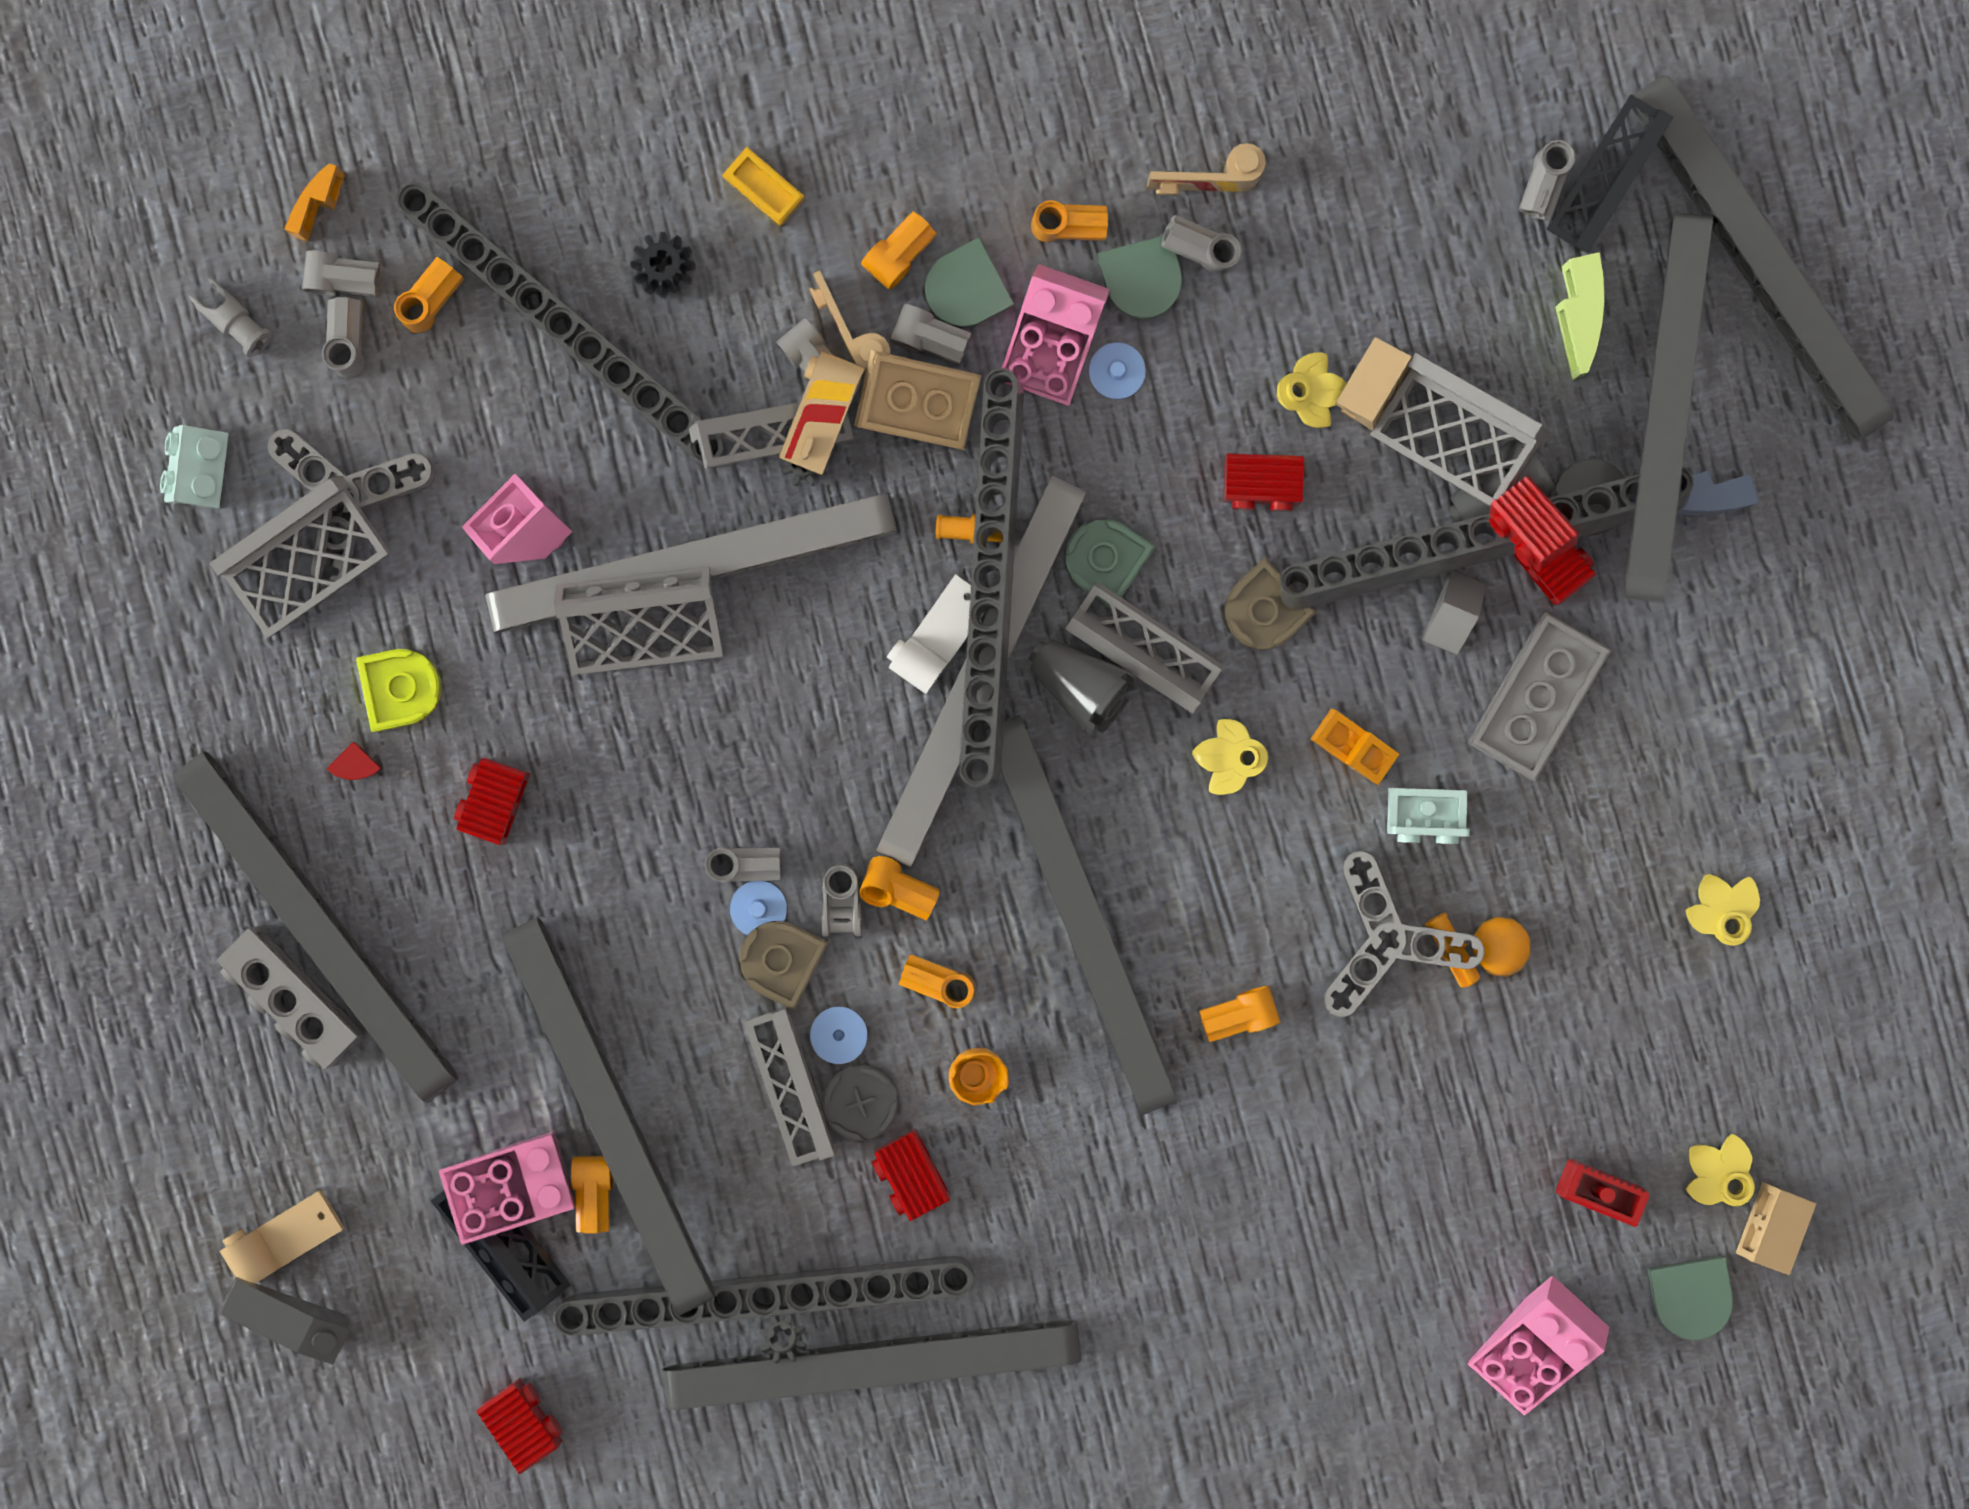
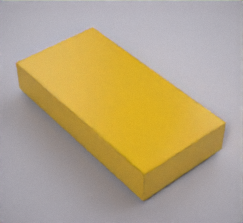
M748 147L742 151L722 174L728 183L779 227L785 223L805 200L802 193Z

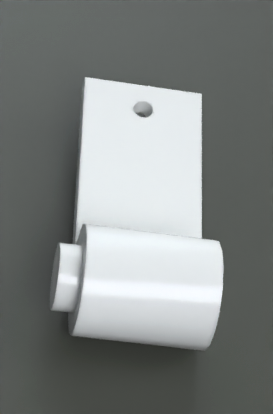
M955 574L914 634L906 643L899 639L887 656L892 661L889 669L924 694L929 692L968 637L971 584Z

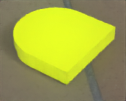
M395 649L356 658L371 732L375 733L416 724L426 719L435 710L441 696V678L435 665L424 655L408 649Z

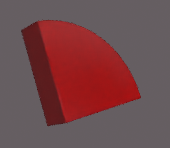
M352 742L326 769L333 775L343 779L360 780L376 775L383 768L358 743Z

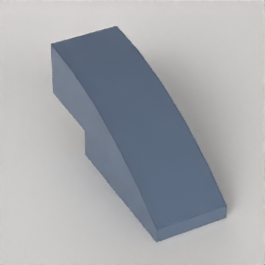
M1709 470L1692 475L1694 485L1689 500L1683 509L1677 511V515L1727 513L1758 504L1759 499L1751 474L1718 484H1713ZM1637 494L1630 495L1632 503H1636Z

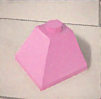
M516 474L462 526L463 530L493 564L546 559L572 533L571 529Z

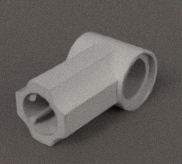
M1562 140L1551 141L1537 152L1534 157V167L1518 211L1535 219L1551 220L1568 171L1575 163V152L1569 143ZM1548 152H1555L1561 157V169H1553L1547 164L1546 155Z
M1177 215L1171 218L1162 237V248L1201 264L1209 272L1216 273L1234 266L1241 258V244L1236 237L1226 233L1219 234ZM1215 244H1220L1226 250L1227 256L1224 263L1218 261L1214 256L1213 248Z
M306 251L302 290L324 296H336L337 293L378 297L382 286V265L378 262L344 259L339 255L329 252Z
M335 297L334 299H328L327 337L322 349V359L340 377L354 378L362 372L365 365V357L362 353L363 302L347 297ZM344 350H351L350 360L344 365H337L336 359L339 353Z
M904 304L890 341L904 349L916 353L924 351L960 365L967 350L971 333L936 320L934 315L921 308Z
M806 318L802 319L775 342L796 368L800 367L804 373L812 355L819 357L821 351L831 354L825 347L826 342Z
M780 847L714 849L706 857L705 870L708 876L717 882L780 881ZM718 854H727L733 860V870L727 876H719L712 868V861Z

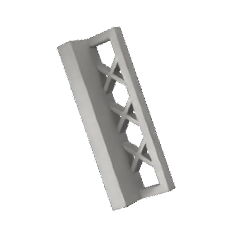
M800 402L695 422L689 428L692 443L699 442L705 469L780 455L786 437L781 435L780 432L784 426L792 425ZM848 412L841 427L842 434L838 435L835 444L854 439ZM762 430L771 436L765 448L758 450L743 441L747 433ZM726 437L735 443L728 455L713 458L709 440ZM775 440L783 444L772 447ZM739 447L746 451L735 454Z
M1099 582L1094 584L1065 628V630L1124 669L1132 672L1139 679L1192 714L1224 667V665ZM1099 596L1111 605L1113 616L1100 618L1088 610L1095 597ZM1137 621L1142 625L1145 637L1132 639L1125 634L1122 622ZM1167 641L1174 646L1177 658L1162 659L1156 654L1154 643ZM1198 662L1211 670L1205 681L1200 684L1188 676L1186 664Z
M785 1007L744 1021L792 1167L817 1158L823 1160L834 1156L836 1148L789 1008ZM773 1020L778 1035L774 1048L759 1041L755 1026ZM780 1044H781V1047H782L783 1052H781V1051L778 1050ZM762 1049L771 1053L767 1062ZM775 1055L785 1059L791 1075L786 1084L771 1077L769 1066ZM792 1080H793L795 1089L792 1088V1087H790V1084H791ZM774 1085L783 1089L779 1098ZM787 1091L799 1098L803 1111L798 1120L783 1113L781 1103ZM804 1117L806 1119L807 1125L802 1123ZM787 1122L795 1125L791 1134ZM800 1127L810 1132L816 1150L798 1156L793 1139Z

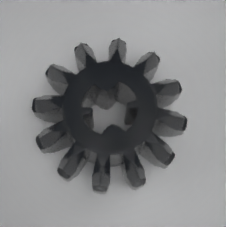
M660 232L658 243H655L652 237L647 235L645 242L649 247L644 249L641 246H635L634 252L642 259L630 261L631 268L639 271L633 277L637 284L646 282L644 291L648 295H651L658 287L659 296L663 299L667 298L669 287H672L676 295L681 294L682 291L678 283L682 281L690 285L693 280L685 272L696 269V263L692 260H687L693 254L690 246L680 248L682 239L678 235L673 237L669 244L666 232ZM662 258H667L671 265H667L665 272L660 273L655 265H660Z

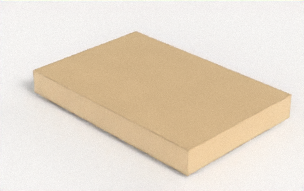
M871 350L854 426L964 450L981 375Z

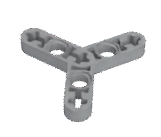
M278 430L268 440L267 448L270 456L310 491L329 478L343 476L351 487L348 490L349 493L353 494V498L361 510L422 490L432 483L435 476L432 462L423 455L416 453L407 454L347 476L303 437L291 430ZM283 439L288 442L294 439L291 445L292 448L304 456L300 461H297L287 453L280 455L282 447L279 443ZM317 461L324 465L326 471L323 479L314 483L307 479L306 469L309 464ZM414 462L421 467L425 466V471L420 473L421 479L419 481L411 476L402 478L400 480L404 487L399 488V480L392 471L394 468H397V472L402 475L412 470L411 464ZM377 474H386L390 479L388 491L380 495L373 493L370 487L372 478ZM341 503L333 508V510L340 513ZM344 505L343 513L351 514ZM324 515L320 518L319 523H323ZM339 516L331 517L330 525L341 523L345 528L349 529L350 520L348 521ZM319 528L314 548L319 550L322 529ZM348 534L346 539L338 545H333L328 540L327 548L336 552H343V555H345ZM313 555L311 576H315L317 555ZM325 557L324 567H329L331 558ZM333 560V567L339 569L338 576H331L330 580L337 581L342 577L344 561ZM321 584V586H322V587H325V588H327V587L329 586V585Z
M1358 851L1346 858L1343 866L1344 875L1369 938L1328 988L1324 1002L1331 1014L1338 1017L1353 1014L1397 959L1461 969H1471L1483 961L1485 947L1482 941L1474 935L1403 924L1380 865L1373 855ZM1357 858H1361L1363 862L1371 863L1372 868L1367 870V876L1370 882L1378 879L1380 887L1367 888L1359 894L1357 886L1365 884L1360 875H1353L1351 869L1356 866L1355 860ZM1372 893H1380L1386 899V909L1380 915H1372L1365 908V900ZM1393 930H1396L1399 933L1396 940L1400 945L1397 949L1392 946L1386 949L1382 955L1388 957L1389 961L1384 965L1377 955L1368 952L1367 949L1372 944L1374 949L1378 950L1384 942V939L1380 936L1383 931L1391 933ZM1425 934L1433 935L1439 941V950L1432 957L1423 956L1417 948L1418 940ZM1445 936L1453 937L1450 944L1452 946L1460 947L1464 946L1465 940L1472 941V948L1478 949L1477 957H1470L1469 963L1462 962V955L1449 953L1450 961L1442 960L1446 950ZM1364 958L1372 960L1377 967L1376 976L1369 981L1360 979L1355 971L1357 963ZM1348 974L1350 979L1355 984L1364 987L1365 991L1360 994L1355 989L1348 998L1352 1003L1351 1007L1342 1006L1337 1009L1334 1006L1337 999L1333 994L1335 991L1342 993L1349 987L1350 983L1344 982V978Z

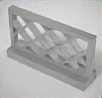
M1415 353L1407 365L1411 369L1370 435L1491 507V503L1495 499H1498L1500 495H1503L1513 487L1538 446L1541 445L1543 447L1552 433L1537 421ZM1417 382L1426 387L1429 402L1410 407L1408 395ZM1434 392L1443 398L1435 400ZM1451 403L1457 405L1460 420L1441 425L1437 407ZM1431 409L1434 428L1415 433L1412 415ZM1465 410L1475 416L1467 418ZM1405 417L1408 430L1407 436L1391 439L1384 434L1392 420ZM1482 421L1487 422L1492 438L1472 444L1468 425ZM1462 427L1466 446L1446 451L1442 433ZM1497 429L1506 434L1498 436ZM1436 435L1439 453L1428 457L1420 456L1416 440ZM1516 439L1525 444L1517 459L1503 462L1500 443ZM1410 442L1411 450L1402 444ZM1494 446L1497 464L1477 470L1474 451ZM1467 453L1471 472L1454 476L1450 473L1447 458ZM1441 460L1442 468L1437 466L1433 462ZM1511 468L1506 475L1505 469ZM1499 471L1501 485L1494 496L1490 497L1481 491L1479 477ZM1472 479L1474 487L1464 481Z
M343 476L329 478L209 563L217 576L223 575L266 638H270L391 554L348 490L351 487ZM342 502L351 513L349 529L330 525L333 508ZM324 515L323 523L315 522ZM357 523L362 531H357ZM306 527L322 529L319 550L300 546L302 530ZM329 531L348 534L345 555L326 552ZM355 536L368 538L377 553L367 560L352 557ZM294 537L293 545L285 543L286 541ZM276 548L292 550L289 571L270 567L272 551ZM299 552L318 556L315 576L296 573ZM325 557L344 561L342 577L337 581L322 578ZM263 558V565L255 564ZM351 563L359 564L357 567L350 571ZM247 569L262 571L259 592L247 590L238 578V575ZM269 573L288 577L285 597L266 594ZM295 578L314 582L312 598L307 602L292 599ZM321 584L329 585L320 592ZM252 597L258 598L257 604ZM265 599L284 603L282 618L274 625H271L263 614ZM291 605L299 606L290 613Z
M709 566L556 585L554 608L556 617L560 619L572 675L723 657V646L711 587L712 579ZM705 600L706 610L699 618L683 610L688 602ZM661 606L670 611L661 623L644 613L650 607ZM614 611H624L632 616L622 628L607 619V616ZM584 615L593 622L585 632H582L570 624L569 617ZM676 616L692 625L682 637L667 628ZM638 621L654 630L645 641L629 632ZM600 625L616 635L607 646L591 637ZM700 630L712 638L713 645L698 647L689 642V640ZM660 634L676 643L670 651L660 652L651 645ZM624 639L638 649L633 655L622 656L615 652L614 648ZM586 644L600 654L595 660L579 662L577 652Z

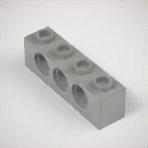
M259 926L248 928L216 960L223 968L220 971L222 976L236 987L240 985L250 995L247 998L250 1004L262 1014L267 1012L277 1022L275 1024L277 1031L289 1041L294 1039L304 1049L302 1051L304 1058L316 1068L321 1066L325 1070L333 1067L366 1034ZM258 963H262L268 968L269 977L265 983L259 982L255 977L254 970ZM285 990L291 991L296 997V1005L293 1010L286 1009L281 1002V997ZM312 1017L318 1018L323 1024V1033L320 1037L313 1036L308 1029V1023Z

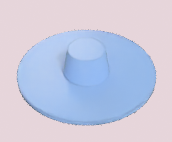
M1118 342L1104 345L1098 349L1089 365V377L1093 387L1101 395L1110 399H1124L1136 393L1143 384L1146 373L1145 363L1140 353L1132 346Z
M751 881L742 885L735 892L730 903L731 919L737 929L745 935H748L753 929L766 922L785 921L787 914V904L784 895L775 885L766 881Z
M832 1007L824 1010L816 1017L811 1027L810 1040L814 1051L820 1058L829 1063L844 1064L856 1059L864 1050L867 1043V1028L863 1019L855 1011L846 1007Z

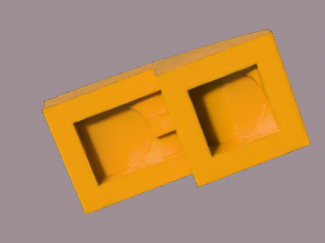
M329 163L320 170L308 183L296 201L284 229L294 238L309 242L319 207L335 210L345 178V174L336 165Z
M1332 708L1310 739L1376 785L1380 784L1399 756L1398 752L1372 733L1363 730Z

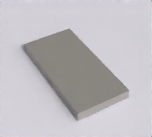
M1543 612L1467 744L1528 780L1535 782L1611 650L1549 613Z

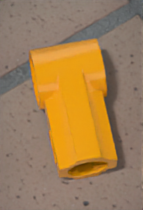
M1049 200L1039 204L1031 220L1032 233L1043 242H1053L1057 239L1105 241L1107 238V206L1069 205ZM1043 214H1052L1057 218L1059 227L1051 230L1046 229L1040 223L1039 217Z
M912 211L886 240H880L870 249L863 258L861 265L890 291L909 272L912 266L911 263L937 236V232L923 217Z
M436 257L412 288L402 293L396 299L394 311L397 318L407 330L413 333L428 331L435 322V315L465 279L444 260ZM414 305L423 306V313L419 318L414 320L406 318L410 307Z
M876 856L870 860L859 891L862 900L869 905L875 907L892 905L924 920H927L931 915L940 893L938 888L902 873L901 865L894 859L886 856Z
M914 954L909 955L898 984L944 1002L951 1008H962L969 1004L975 997L977 990L975 980L966 972L952 970ZM958 979L966 983L968 995L965 999L956 1000L950 996L948 986L952 980Z
M1269 985L1238 994L1236 999L1199 1010L1209 1042L1230 1037L1244 1031L1249 1033L1260 1031L1281 1023Z
M573 1156L571 1184L572 1189L576 1191V1232L585 1234L609 1232L610 1190L613 1189L614 1178L604 1156Z

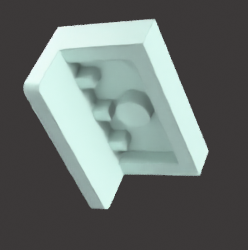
M186 425L174 427L173 433H168L165 442V454L170 456L168 471H163L160 482V491L165 493L164 502L172 504L182 503L214 509L220 508L229 433Z
M1388 788L1387 834H1398L1397 842L1421 843V835H1436V843L1459 844V836H1470V829H1466L1467 790Z

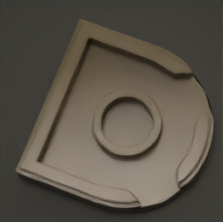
M1265 557L1232 588L1227 596L1224 607L1225 622L1232 636L1241 644L1257 650H1267L1282 645L1317 613L1313 607L1293 610L1284 605L1280 593L1281 574ZM1291 584L1288 586L1291 592L1298 593Z
M766 922L753 929L742 943L739 952L741 973L747 984L754 991L795 1011L829 941L789 922Z

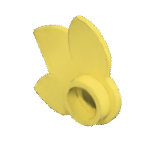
M1321 352L1311 353L1300 358L1295 364L1293 373L1284 376L1277 386V399L1279 403L1288 410L1296 411L1303 423L1313 428H1325L1331 425L1329 408L1336 406V401L1347 384L1338 375L1327 373L1328 355ZM1293 385L1299 387L1301 397L1294 395L1292 391Z
M1220 719L1217 722L1218 738L1202 741L1192 751V755L1200 766L1213 772L1209 783V792L1217 795H1226L1241 790L1248 777L1261 774L1267 767L1269 756L1266 747L1261 742L1251 739L1246 726L1236 720ZM1248 750L1252 751L1255 755V760L1251 765H1246L1242 760L1244 752Z
M1711 874L1704 875L1698 889L1701 904H1696L1685 910L1689 923L1696 931L1702 934H1714L1723 944L1735 946L1744 943L1752 931L1750 918L1757 912L1760 906V897L1756 883L1751 877H1746L1731 888L1728 883ZM1733 919L1737 924L1735 932L1730 934L1726 931L1725 925L1728 920Z
M1730 1134L1720 1150L1707 1145H1695L1690 1148L1689 1163L1697 1178L1688 1184L1686 1191L1694 1200L1704 1205H1713L1723 1201L1731 1206H1741L1752 1198L1755 1190L1754 1180L1749 1174L1752 1165V1155L1740 1137ZM1737 1179L1740 1185L1739 1189L1734 1193H1730L1728 1184L1731 1180Z

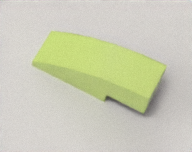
M1600 252L1569 259L1562 266L1569 298L1564 299L1556 306V312L1572 380L1580 379L1589 372L1601 334L1605 301L1604 276Z

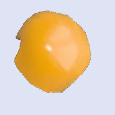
M1496 916L1483 922L1474 934V936L1482 941L1485 947V955L1480 965L1490 975L1509 977L1521 971L1530 958V937L1524 927L1514 919ZM1472 948L1474 956L1477 957L1478 949Z
M973 1047L963 1051L956 1057L948 1071L951 1090L959 1100L972 1106L993 1103L1004 1089H1007L1009 1085L1008 1068L998 1054L987 1048Z

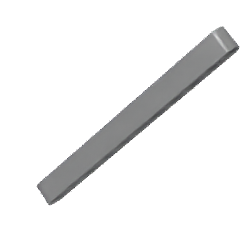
M1053 475L1014 555L1008 660L1087 491ZM989 609L982 625L987 627L995 624L999 616L998 610ZM986 647L980 652L979 662L981 665H988L993 662L996 657L995 648ZM966 660L876 852L910 868L960 764ZM984 685L977 691L978 703L984 704L989 702L994 692L991 685Z
M882 494L486 594L485 598L494 633L507 632L559 619L556 617L554 608L556 585L708 566L711 579L714 580L885 537L896 533L897 528L888 494Z

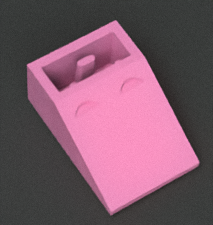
M1038 264L1032 275L1002 368L1014 373L1023 390L1069 406L1110 289ZM1005 382V384L1013 386L1012 383Z
M555 1131L508 1145L439 1170L461 1245L572 1210L576 1206V1198Z
M1552 1275L1521 1302L1468 1361V1365L1525 1416L1605 1351L1609 1326Z

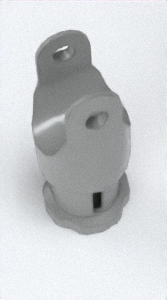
M208 279L210 284L226 299L220 307L216 309L206 308L195 297L189 295L196 309L225 336H232L243 347V353L249 358L257 356L268 346L273 334L267 328H260L249 317L250 312L215 280Z

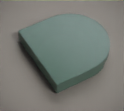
M1163 236L1097 253L1105 288L1110 289L1108 297L1111 303L1122 313L1137 320L1154 319L1166 313L1177 300L1181 290L1182 274L1176 253L1161 247Z
M979 237L939 258L927 274L925 281L927 304L938 320L949 325L961 328L975 327L1014 307V303Z
M1105 519L1094 520L1080 526L1069 539L1065 551V565L1072 581L1089 594L1094 584L1099 582L1122 598L1156 546L1120 522ZM1099 596L1095 597V599L1111 609V605Z
M1720 1255L1647 1268L1655 1313L1670 1332L1687 1340H1703L1715 1335L1726 1325L1733 1307L1726 1257Z

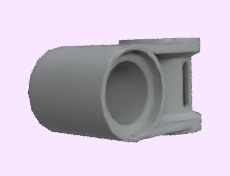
M835 864L829 868L823 880L822 936L829 937L830 933H854L855 936H861L862 911L859 897L858 872L850 864ZM837 871L848 873L852 880L851 888L847 891L836 890L831 884L833 873ZM833 919H850V920H833Z

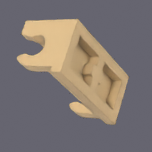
M1375 337L1337 399L1336 405L1342 408L1341 412L1373 431L1411 369L1407 365L1412 356Z
M1762 1182L1736 1254L1754 1263L1790 1276L1817 1203Z

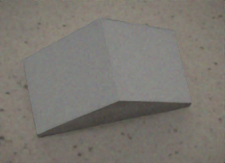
M1453 570L1450 571L1421 640L1458 655L1479 618L1487 585Z

